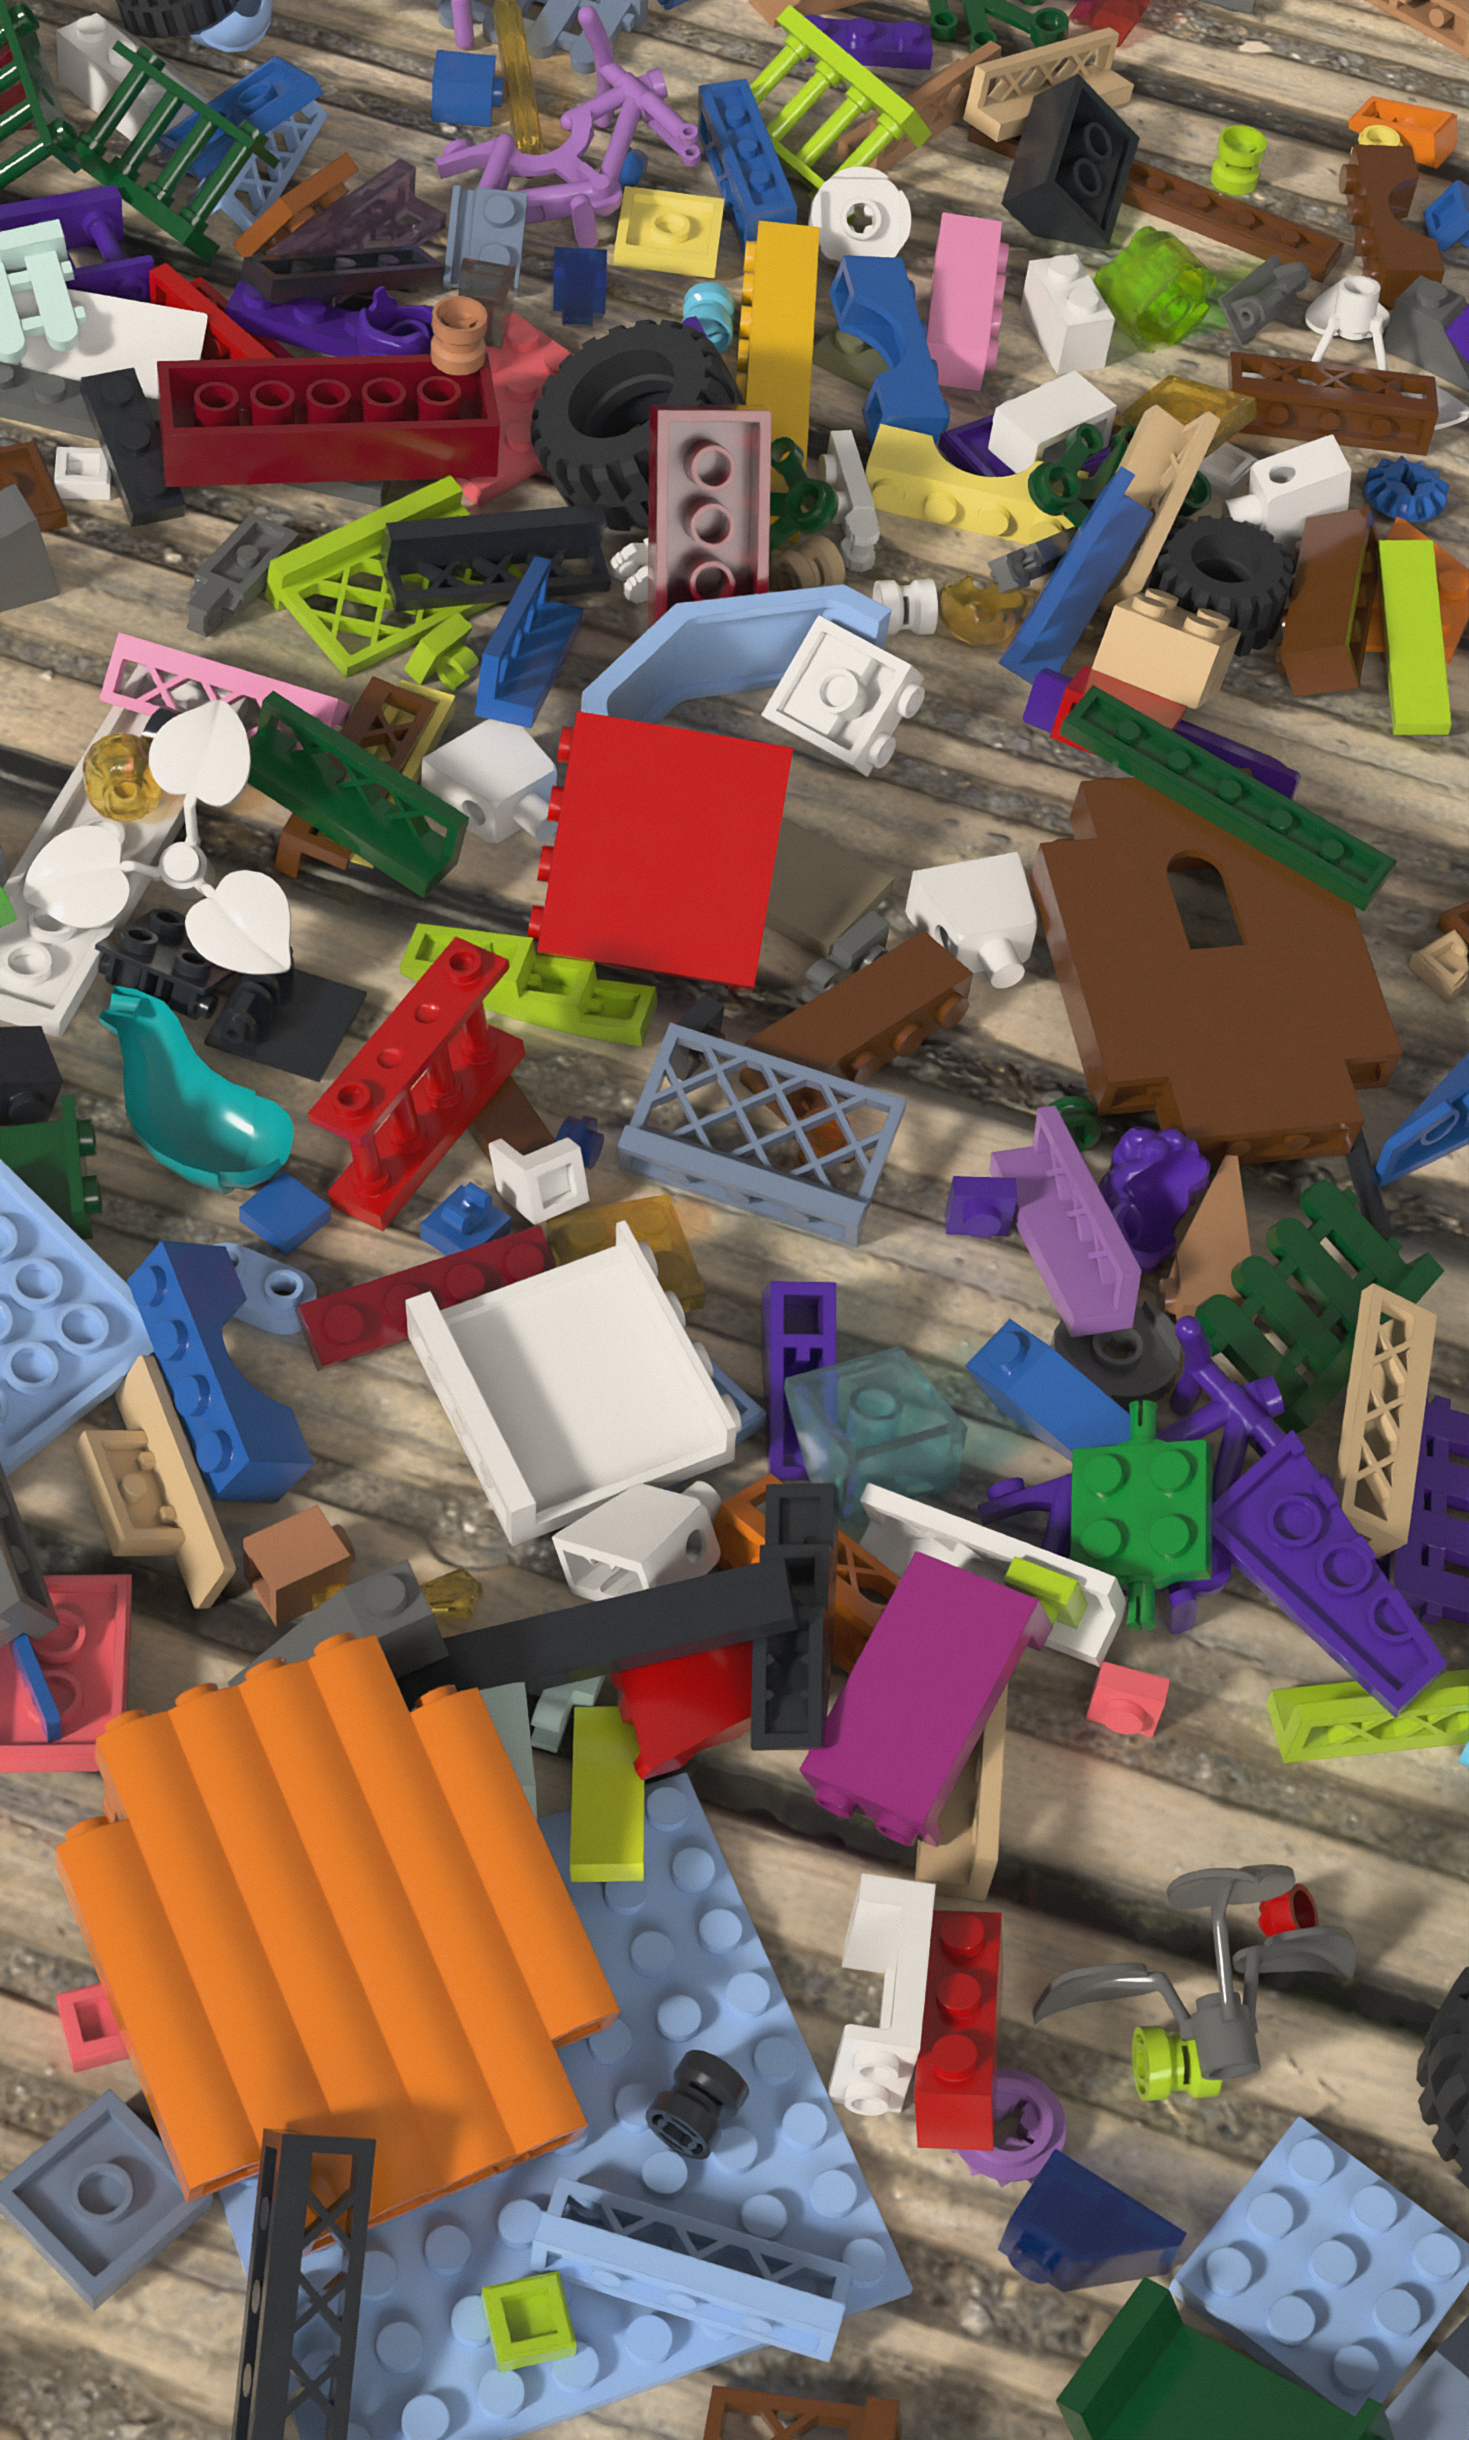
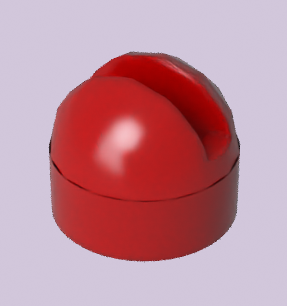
M1296 1883L1284 1895L1262 1901L1259 1905L1261 1915L1258 1918V1925L1266 1938L1286 1931L1319 1927L1318 1912L1314 1899L1309 1890L1300 1883Z

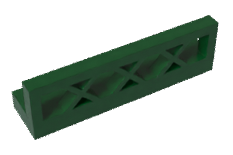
M274 690L263 699L257 733L249 739L251 768L247 783L424 898L458 864L469 817ZM279 720L292 728L299 742L277 729ZM326 752L339 758L348 773L335 767ZM375 784H379L388 790L397 805L383 798ZM424 816H428L447 829L446 836L443 837L432 830Z

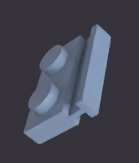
M453 185L443 290H451V287L466 289V292L518 297L528 193L476 187V191L461 189V185Z

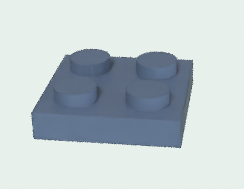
M111 2089L107 2090L0 2181V2213L94 2311L214 2206L213 2193L188 2204L186 2203L163 2142Z

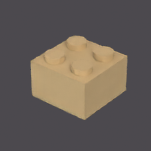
M1147 588L1146 593L1138 592L1117 603L1113 608L1092 669L1194 710L1219 693L1242 632L1228 626L1230 622L1228 617L1204 608H1199L1197 614L1177 606L1179 600L1177 597L1153 588Z

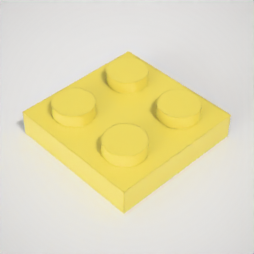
M625 186L614 249L613 266L629 267L638 271L652 270L681 274L686 277L715 279L725 199Z

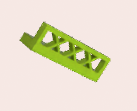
M1469 1669L1445 1671L1397 1718L1391 1715L1357 1681L1272 1689L1266 1702L1283 1763L1467 1744L1469 1741Z

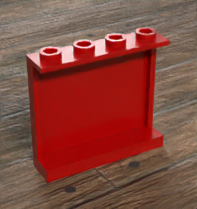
M577 711L574 727L562 726L557 762L567 763L568 767L564 787L552 786L547 821L558 823L555 845L542 846L537 881L548 883L545 905L533 904L527 937H532L534 942H538L537 955L589 961L597 964L728 985V990L752 993L755 986L793 747Z

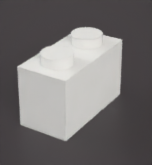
M1077 254L1058 255L1052 258L1029 261L1020 311L1056 374H1067L1074 370L1081 372L1104 368L1115 318Z
M1074 370L1053 381H1047L1040 387L1015 399L1007 400L999 407H996L988 449L1017 474L1026 470L1036 460L1058 462L1067 450L1066 438L1068 434L1084 423L1092 424L1100 431L1103 437L1102 449L1108 447L1117 405ZM1081 437L1083 444L1088 447L1087 442Z

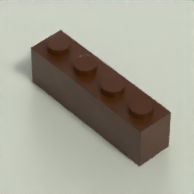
M1370 507L1307 517L1302 540L1297 541L1295 544L1297 567L1296 573L1292 574L1293 578L1289 589L1290 604L1289 608L1282 611L1284 635L1282 643L1275 646L1277 671L1281 677L1287 676L1294 697L1359 688L1378 580L1376 549L1380 539Z
M922 930L745 1041L744 1047L863 1085L876 1074L880 1067L897 1056H908L918 1048L923 1039L942 1027L944 1029L953 1027L963 1018L969 1007L968 995L973 973L927 932ZM749 1067L741 1069L739 1081L754 1095L770 1088L761 1071ZM776 1077L779 1084L787 1081L786 1079ZM807 1086L785 1095L797 1120H800L809 1113L814 1115L821 1112L828 1106L821 1091ZM776 1100L765 1104L789 1126Z

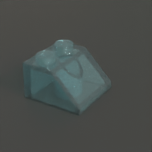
M900 1346L785 1378L784 1390L808 1478L811 1483H835L839 1490L838 1518L841 1522L867 1515L859 1500L868 1483L912 1500L957 1487L968 1427Z

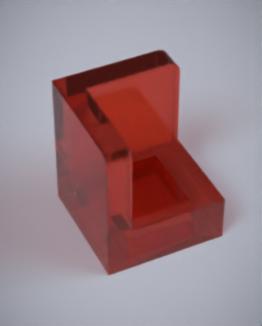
M1080 0L1068 18L1074 25H1088L1093 31L1108 27L1119 33L1116 47H1120L1152 2L1149 0Z

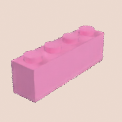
M942 212L926 324V342L931 359L937 362L939 385L981 391L984 371L994 372L999 347V340L996 339H998L1003 309V307L997 306L1002 305L1006 275L1001 274H1005L1009 252V243L1000 242L1002 221Z

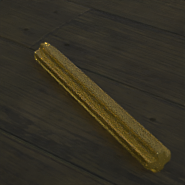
M496 0L492 11L504 77L512 137L521 153L530 155L545 154L521 7L516 4V0Z

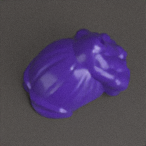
M1141 1126L1130 1128L1115 1147L1109 1171L1101 1178L1098 1184L1105 1202L1142 1270L1141 1274L1150 1273L1158 1268L1175 1251L1177 1239L1174 1236V1231L1179 1221L1185 1216L1189 1206L1195 1205L1196 1194L1202 1192L1211 1184L1208 1177L1211 1167L1209 1160L1201 1155L1197 1142L1189 1136L1183 1135L1177 1128H1166L1160 1132Z

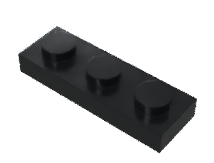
M134 367L81 377L80 392L131 527L184 517L186 503L180 487H165L161 437Z

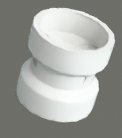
M933 579L913 580L910 585H899L895 580H878L875 582L872 600L891 609L887 636L896 635L900 630L908 629L915 635L934 634L937 625L938 600Z

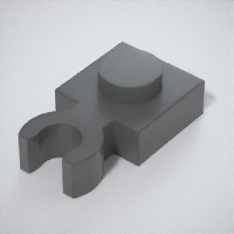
M871 910L834 942L832 954L826 959L821 958L817 960L806 971L805 977L814 983L802 993V998L808 1002L886 954L888 952L886 944L890 922Z

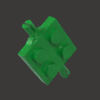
M1142 1400L1143 1407L1139 1401L1129 1404L1130 1440L1115 1446L1075 1448L1072 1454L1070 1560L1117 1578L1120 1588L1128 1591L1126 1627L1142 1631V1625L1146 1630L1156 1628V1589L1164 1588L1177 1581L1212 1579V1448L1207 1440L1165 1442L1157 1439L1158 1404L1147 1400Z

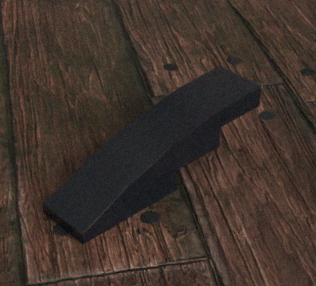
M835 1483L766 1485L765 1545H760V1562L784 1556L790 1570L799 1629L753 1640L751 1749L753 1751L824 1750L830 1690L837 1571L839 1490Z

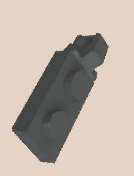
M250 513L194 573V585L190 590L191 600L187 603V609H189L187 629L208 637L221 625L225 614L236 617L240 614V611H244L266 587L270 561L300 547L301 533Z
M1075 527L987 562L992 570L990 576L994 578L993 583L999 585V594L1013 593L1028 587L1031 580L1052 572L1076 534L1077 530Z

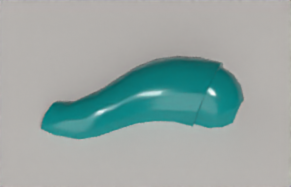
M114 986L111 992L109 1009L102 1010L99 1015V1022L103 1027L115 1034L119 1040L124 1062L123 1086L126 1116L136 1140L164 1167L192 1184L224 1195L233 1192L234 1189L251 1188L272 1178L286 1163L293 1143L294 1125L288 1113L274 1101L256 1095V1091L233 1084L211 1070L195 1053L177 1016L164 1001L136 989Z

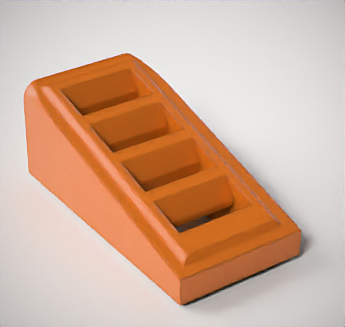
M1371 96L1348 120L1349 129L1359 134L1371 125H1384L1394 129L1400 136V142L1404 146L1411 147L1416 162L1435 169L1446 160L1457 146V114Z

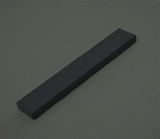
M783 1556L443 1638L449 1656L396 1679V1682L409 1712H412L417 1699L436 1688L446 1685H454L457 1691L460 1692L476 1687L479 1690L511 1683L525 1682L526 1694L797 1630L799 1625L790 1570Z

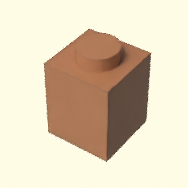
M314 1505L243 1538L244 1577L276 1627L320 1607L340 1589L350 1585V1563L356 1560L354 1547L344 1528L339 1524L331 1526L318 1505Z

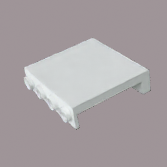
M625 1220L616 1223V1246L454 1306L439 1310L430 1291L405 1300L408 1337L512 1547L574 1523L632 1486L646 1484L663 1489L734 1461L736 1433L742 1430L738 1409L729 1394L719 1395L711 1380L714 1374L706 1349L699 1341L691 1343L684 1330L686 1325L685 1316L676 1294L672 1290L664 1293L656 1278L658 1277V1267L649 1244L645 1240L637 1242Z

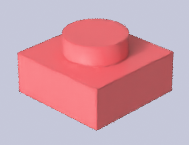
M1102 1661L1091 1693L1085 1719L1104 1724L1107 1728L1117 1733H1138L1153 1737L1166 1702L1170 1679Z

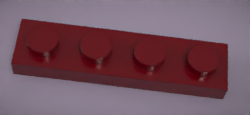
M541 1225L300 1304L295 1309L315 1367L319 1371L410 1340L408 1337L405 1302L407 1299L430 1291L439 1310H443L556 1268Z

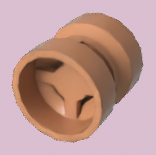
M452 296L442 299L434 305L432 329L435 335L431 341L430 356L432 363L437 369L447 374L459 376L477 372L483 366L486 355V344L483 337L487 330L488 315L486 308L480 302L469 297Z

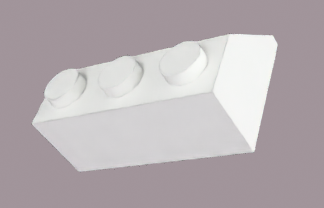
M98 13L80 18L78 21L56 30L59 82L98 114L102 112L133 66L112 49L117 40L135 53L140 45L144 46L166 63L162 73L205 104L213 100L212 97L140 39ZM150 79L116 129L132 141L166 90ZM183 104L163 134L195 111L186 104ZM157 144L149 153L150 157L161 152Z

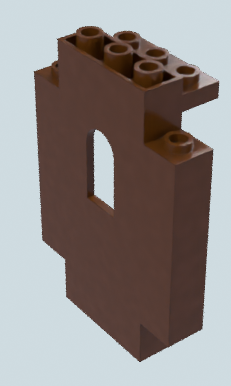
M1238 768L1253 777L1250 768ZM1101 777L1091 781H1081L1070 814L1075 838H1061L1052 842L1040 843L1029 880L1096 1116L1155 1110L1161 1131L1166 1128H1177L1183 1135L1194 1139L1200 1148L1201 1155L1209 1160L1210 1168H1219L1225 1155L1238 1156L1239 1165L1349 1154L1365 1121L1355 1090L1387 1087L1402 1055V1050L1353 905L1134 777L1115 779ZM1216 868L1222 876L1243 945L1190 949L1167 872Z

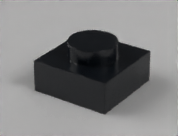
M704 994L677 1022V1025L725 1040V1034L721 1033L725 1006ZM681 1045L677 1046L670 1063L677 1078L682 1081L688 1079L701 1064L709 1066L703 1052Z

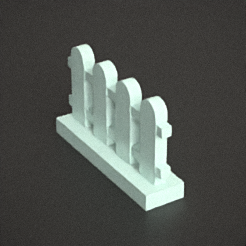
M59 219L0 232V361L4 363H16L23 359L27 352L25 338L46 334L48 344L53 349L69 351L79 343L78 326L88 324L84 307H72L65 284L66 281L75 279L71 263L68 261L64 234ZM32 289L40 315L19 320L12 293Z

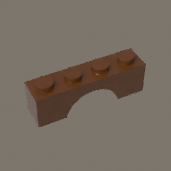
M1354 144L1349 164H1343L1340 170L1339 191L1340 194H1345L1347 198V223L1354 226L1355 255L1362 258V276L1374 279L1379 283L1380 294L1378 302L1386 310H1393L1396 299L1420 275L1429 280L1442 283L1445 269L1437 240L1420 235L1398 221L1408 217L1419 180L1411 147Z

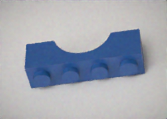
M844 255L829 291L839 330L855 336L873 347L884 359L889 371L876 376L862 409L871 448L873 447L880 424L931 435L936 445L941 432H945L948 428L950 408L947 400L943 399L938 384L937 362L931 359L926 342V324L923 319L919 318L915 304V285L912 280L908 279L903 258Z
M161 1240L129 1277L127 1282L212 1500L278 1503L314 1465V1462L292 1408L272 1400L252 1386L238 1371L226 1350L222 1327L247 1300L226 1246Z

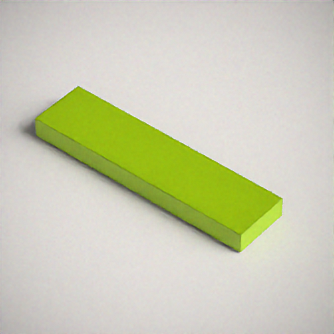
M1379 540L1376 549L1393 735H1449L1452 722L1433 540Z

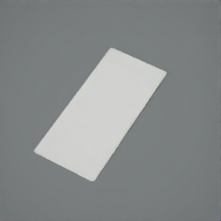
M32 289L12 293L19 320L40 315ZM67 289L72 307L83 306L88 324L78 326L80 340L77 346L69 351H57L48 344L46 334L25 338L27 352L23 359L16 363L6 364L46 374H54L80 382L81 377L134 367L145 397L158 399L157 361L200 360L208 316L205 313Z

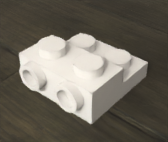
M818 615L761 716L815 746L828 756L868 777L873 767L878 769L884 767L893 755L896 739L891 735L902 716L911 718L919 710L925 696V689L920 685L925 677L909 663Z

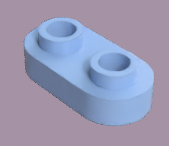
M235 1243L213 1244L215 1246H226L247 1297L246 1302L232 1317L272 1334L290 1335L302 1331L295 1309L300 1304L317 1299L316 1286L306 1273ZM283 1290L290 1293V1295L280 1296L275 1293Z

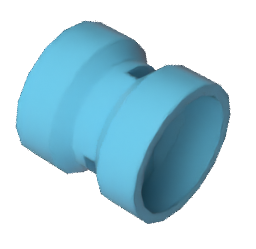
M704 282L690 288L684 296V318L682 323L686 318L696 316L708 339L713 342L720 354L725 352L732 343V321L735 309V300L732 293L718 283Z

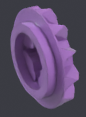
M998 2068L995 2121L1001 2122L1007 2115L1012 2116L1017 2108L1021 2109L1016 2134L1022 2141L1009 2136L1003 2143L998 2142L994 2147V2151L951 2149V2153H958L968 2164L972 2176L983 2174L996 2179L1001 2188L1012 2181L1028 2180L1032 2184L1040 2174L1051 2166H1055L1066 2139V2119L1062 2106L1055 2094L1038 2078L1024 2071L1012 2068Z

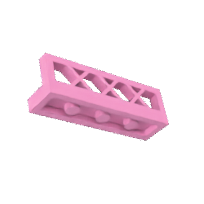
M118 633L99 698L102 702L152 716L160 706L150 703L160 697H163L167 706L180 711L171 691L189 681L202 684L210 701L221 700L229 705L246 697L256 700L261 708L263 699L274 690L332 729L335 728V725L344 726L352 705L331 696L123 633ZM127 662L147 667L157 688L137 699L118 694ZM161 672L177 677L165 682ZM215 688L230 692L231 694L220 699ZM279 720L277 729L283 732L280 726L283 722ZM258 726L246 732L248 740L257 733Z

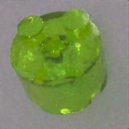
M1145 226L1138 230L1132 237L1130 245L1112 263L1103 266L1093 279V283L1115 318L1114 324L1145 353H1154L1155 351L1151 346L1163 341L1169 347H1172L1188 337L1203 321L1211 307L1205 301L1209 289L1211 288L1216 293L1217 287L1215 275L1174 234L1168 231H1157L1152 226Z

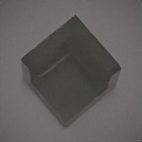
M463 258L459 271L458 296L472 298L486 308L488 315L487 330L483 339L486 346L502 349L513 311L516 267Z

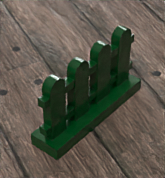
M1326 1180L1317 1181L1306 1188L1301 1194V1208L1312 1221L1308 1229L1300 1221L1290 1217L1280 1220L1268 1229L1266 1243L1271 1253L1278 1259V1262L1273 1267L1267 1260L1256 1255L1245 1258L1233 1267L1231 1281L1235 1290L1243 1298L1237 1306L1226 1295L1215 1294L1201 1302L1195 1312V1318L1201 1323L1211 1344L1212 1357L1222 1353L1249 1383L1269 1375L1274 1378L1282 1396L1284 1413L1271 1418L1286 1435L1291 1430L1297 1434L1309 1428L1349 1382L1362 1290L1374 1283L1417 1304L1445 1271L1428 1252L1406 1264L1397 1254L1403 1246L1392 1235L1384 1240L1354 1207L1359 1200L1357 1195L1350 1188L1341 1192L1333 1183ZM1325 1237L1356 1270L1351 1277L1320 1244ZM1290 1275L1297 1280L1322 1308L1317 1316L1286 1282ZM1381 1312L1380 1325L1393 1319V1317ZM1256 1313L1288 1347L1283 1354L1272 1345L1251 1321ZM1334 1324L1341 1329L1336 1337L1330 1331ZM1300 1363L1307 1368L1302 1376L1295 1370Z

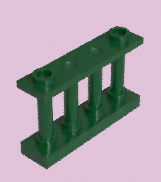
M0 0V49L9 43L14 60L0 69V95L19 82H22L27 96L26 99L0 116V142L33 120H35L40 135L39 138L0 163L1 190L52 155L73 173L78 172L83 167L76 149V145L79 144L78 135L65 117L36 33L40 28L39 22L30 7L23 1L17 4L14 0Z
M117 40L112 49L133 66L88 132L85 133L82 130L78 136L79 144L76 145V149L83 167L82 169L104 186L116 184L125 202L204 261L210 263L221 246L204 234L209 227V224L205 221L252 154L256 155L273 169L276 168L280 160L264 148L269 138L249 122L243 119L239 127L235 126L162 73L166 63L144 46L140 45L135 53ZM150 79L166 90L165 94L121 158L115 155L111 163H108L102 158L108 150L104 147L105 143ZM183 104H186L201 116L154 183L149 180L143 189L136 184V181L141 176L138 169ZM219 128L234 139L235 142L190 207L187 209L183 206L178 214L170 209L175 201L171 197Z

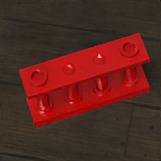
M455 936L307 1113L309 1122L349 1141L353 1161L328 1190L331 1207L384 1232L525 1057L522 1039L487 1024L483 1003L486 996L509 970L508 959Z

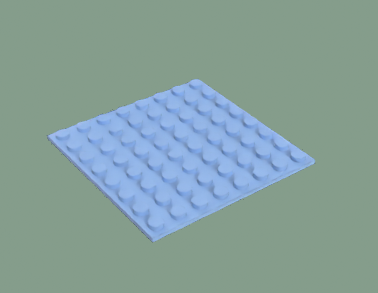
M687 1773L645 1785L644 1881L571 1882V1809L537 1819L539 1828L620 2009V2013L611 2028L556 2050L588 2126L581 2138L576 2142L367 2230L347 2440H513L770 2346V2344L561 2280L577 2343L576 2355L498 2373L481 2300L482 2287L540 2275V2273L529 2270L533 2238L542 2211L547 2212L558 2176L854 2266L855 2270L842 2319L912 2293L913 2287ZM693 2049L708 2052L728 2063L742 2076L750 2091L747 2100L738 2114L724 2119L720 2125L722 2132L720 2141L710 2156L703 2160L692 2159L667 2146L654 2134L645 2119L646 2111L658 2093L668 2091L675 2084L674 2070L686 2052ZM259 2174L217 2191L247 2281ZM567 2204L563 2215L564 2218L608 2231L598 2213ZM618 2219L622 2228L632 2224ZM653 2230L635 2239L681 2253L671 2235ZM336 2243L302 2258L300 2271L317 2292L341 2271L343 2249ZM693 2243L697 2251L706 2247L697 2243ZM727 2253L710 2262L756 2276L746 2258ZM767 2265L771 2274L781 2270ZM804 2276L785 2284V2286L830 2299L833 2285ZM300 2289L298 2290L296 2312L309 2301ZM339 2293L327 2303L336 2316ZM316 2313L294 2334L292 2356L308 2376L333 2355L335 2333L319 2313ZM291 2372L288 2395L300 2385ZM330 2378L319 2387V2390L327 2400L329 2398ZM309 2396L291 2413L300 2440H324L327 2417Z

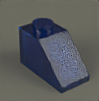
M554 248L549 266L550 317H562V326L589 328L593 327V319H602L604 317L606 307L607 249Z
M1055 2148L1010 2217L997 2250L1008 2256L1013 2268L1030 2281L1039 2284H1046L1048 2282L1061 2292H1068L1143 2279L1144 2276L1149 2278L1166 2275L1187 2233Z

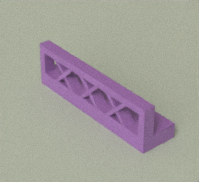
M1056 1106L1037 1108L1033 1146L991 1152L989 1172L992 1177L1016 1178L1018 1199L1013 1220L1071 1338L1133 1328L1142 1270Z

